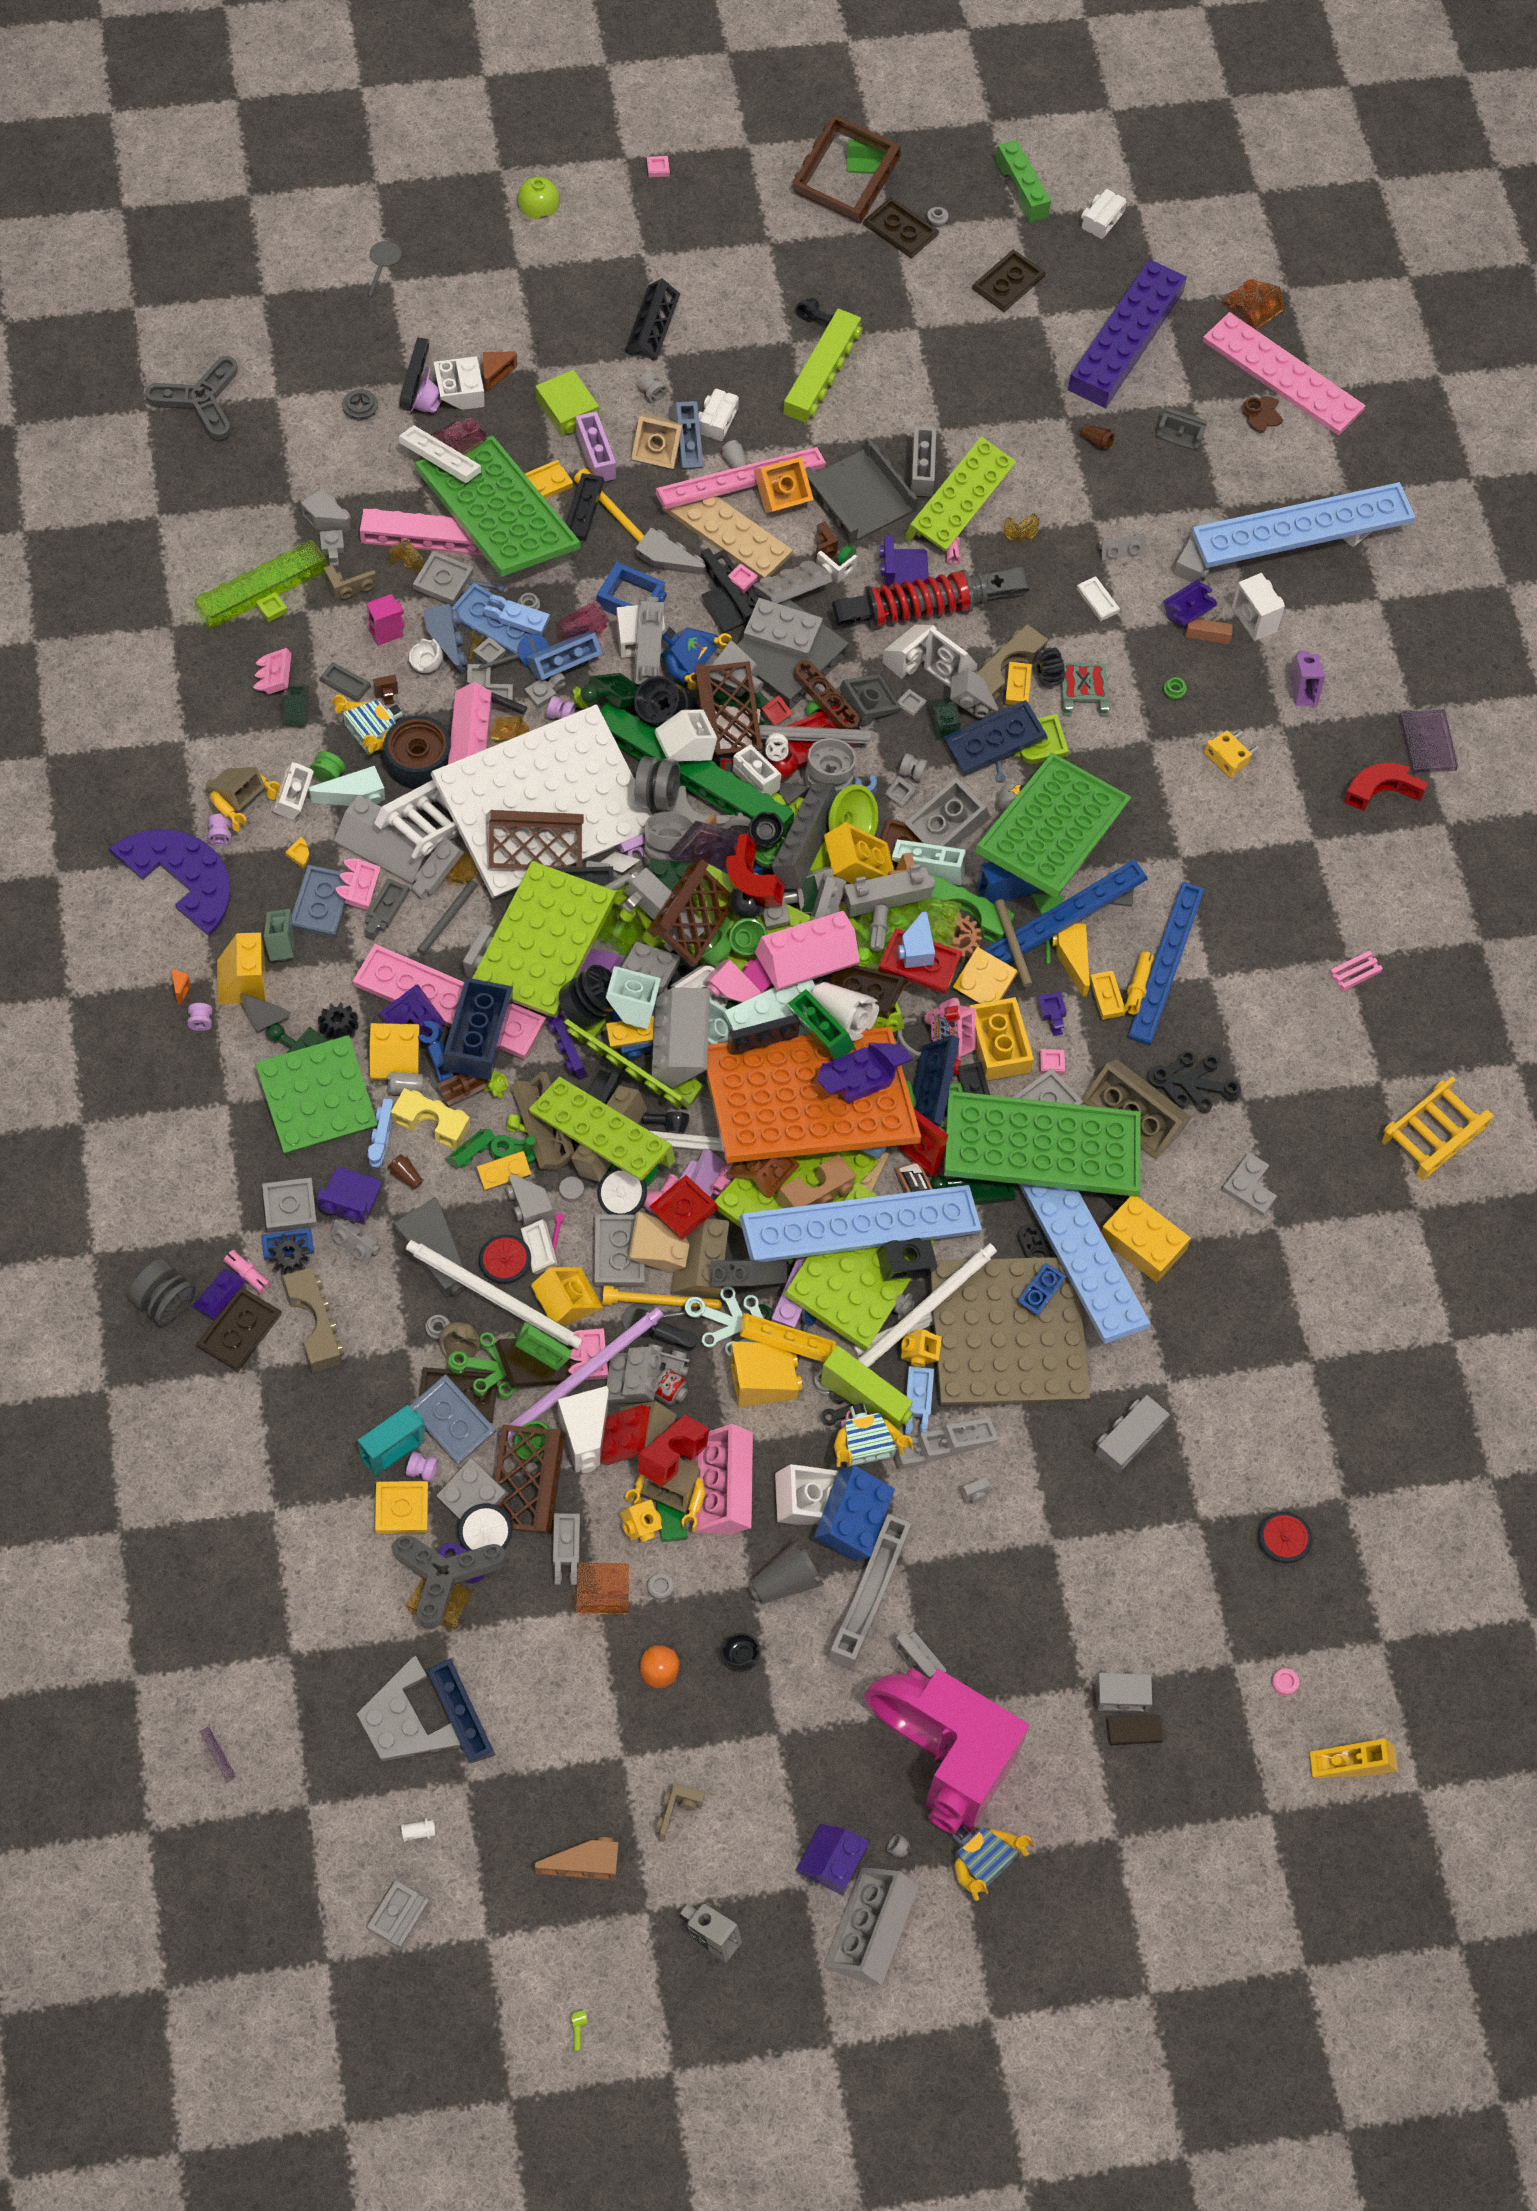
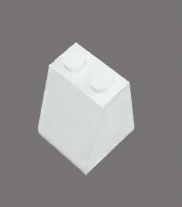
M607 1386L558 1399V1419L562 1431L566 1433L565 1441L575 1473L580 1471L582 1473H589L600 1466L608 1414L609 1390Z

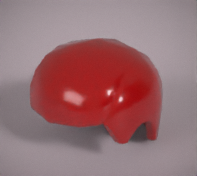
M794 753L788 754L784 760H768L781 773V781L791 777L798 768V758Z

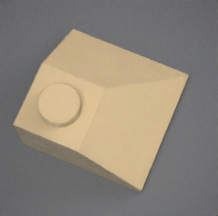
M646 413L640 415L631 459L674 469L683 425L659 416Z
M637 1212L628 1259L668 1273L685 1268L689 1250L687 1238L685 1237L681 1240L659 1218Z

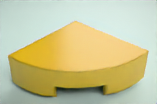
M300 837L285 854L304 869L309 861V849L306 841Z

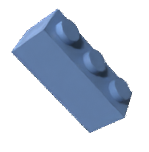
M585 631L531 654L526 659L533 677L543 680L603 653L595 632Z

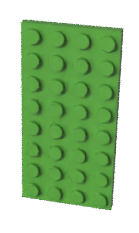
M493 435L454 448V450L481 465V473L467 483L427 459L415 462V470L501 577L580 549L581 542Z
M1051 753L979 842L975 853L1057 898L1129 804L1131 796Z
M949 1091L946 1112V1133L948 1134V1139L945 1147L944 1176L1139 1197L1141 1112Z

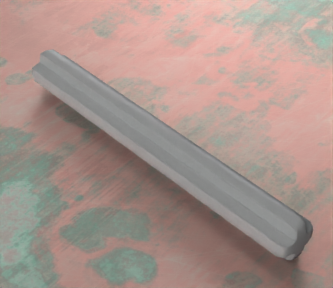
M759 725L761 739H767L773 733H780L787 740L819 741L821 739L834 738L846 743L869 744L872 735L870 730Z

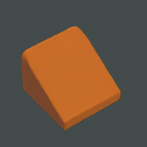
M172 969L177 1003L181 1005L191 987L187 973Z

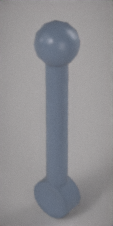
M471 580L467 582L468 585H472L474 582L481 587L496 589L499 592L505 589L502 583L496 585Z
M1001 760L997 761L998 774L996 775V780L1003 783L1006 780V776L1002 772Z

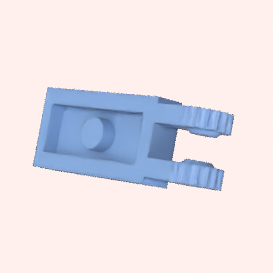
M497 595L490 596L489 603L492 606H485L483 611L489 618L498 620L502 624L541 636L550 620V614L510 600L506 601L503 597Z
M384 1098L382 1107L377 1108L376 1121H379L378 1128L373 1129L371 1142L374 1144L369 1146L368 1149L369 1164L374 1169L380 1168L385 1159L392 1126L391 1110L394 1107L392 1099Z
M909 1366L906 1397L913 1401L911 1411L914 1413L912 1417L922 1418L920 1433L927 1432L928 1418L930 1419L934 1369ZM912 1418L905 1425L906 1435H911L913 1429Z

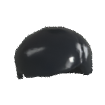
M761 812L751 820L749 835L757 845L773 847L781 841L784 835V823L776 813Z
M735 888L732 889L729 908L736 917L740 919H757L763 914L764 906L755 904L754 898L746 901L743 891Z
M737 1633L726 1638L723 1647H720V1653L726 1666L733 1671L745 1672L752 1669L758 1663L761 1656V1647L757 1639L750 1634Z

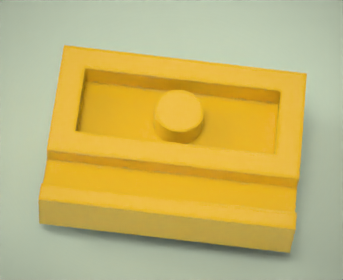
M559 460L525 473L545 499L573 488V481L565 469L561 467Z

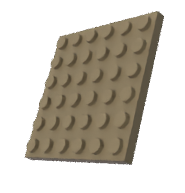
M1058 1257L991 1259L933 1310L934 1334L942 1337L939 1361H937L940 1406L1081 1402L1090 1400L1081 1300ZM970 1259L936 1260L938 1267L930 1274L931 1294ZM1048 1263L1064 1274L1066 1279L1038 1316L1020 1304L1018 1300L1043 1265Z

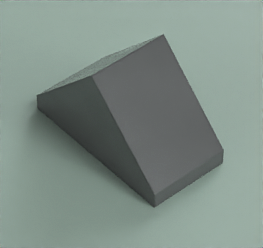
M245 993L240 995L253 1028L258 1031L288 1018L291 1014L290 1011Z

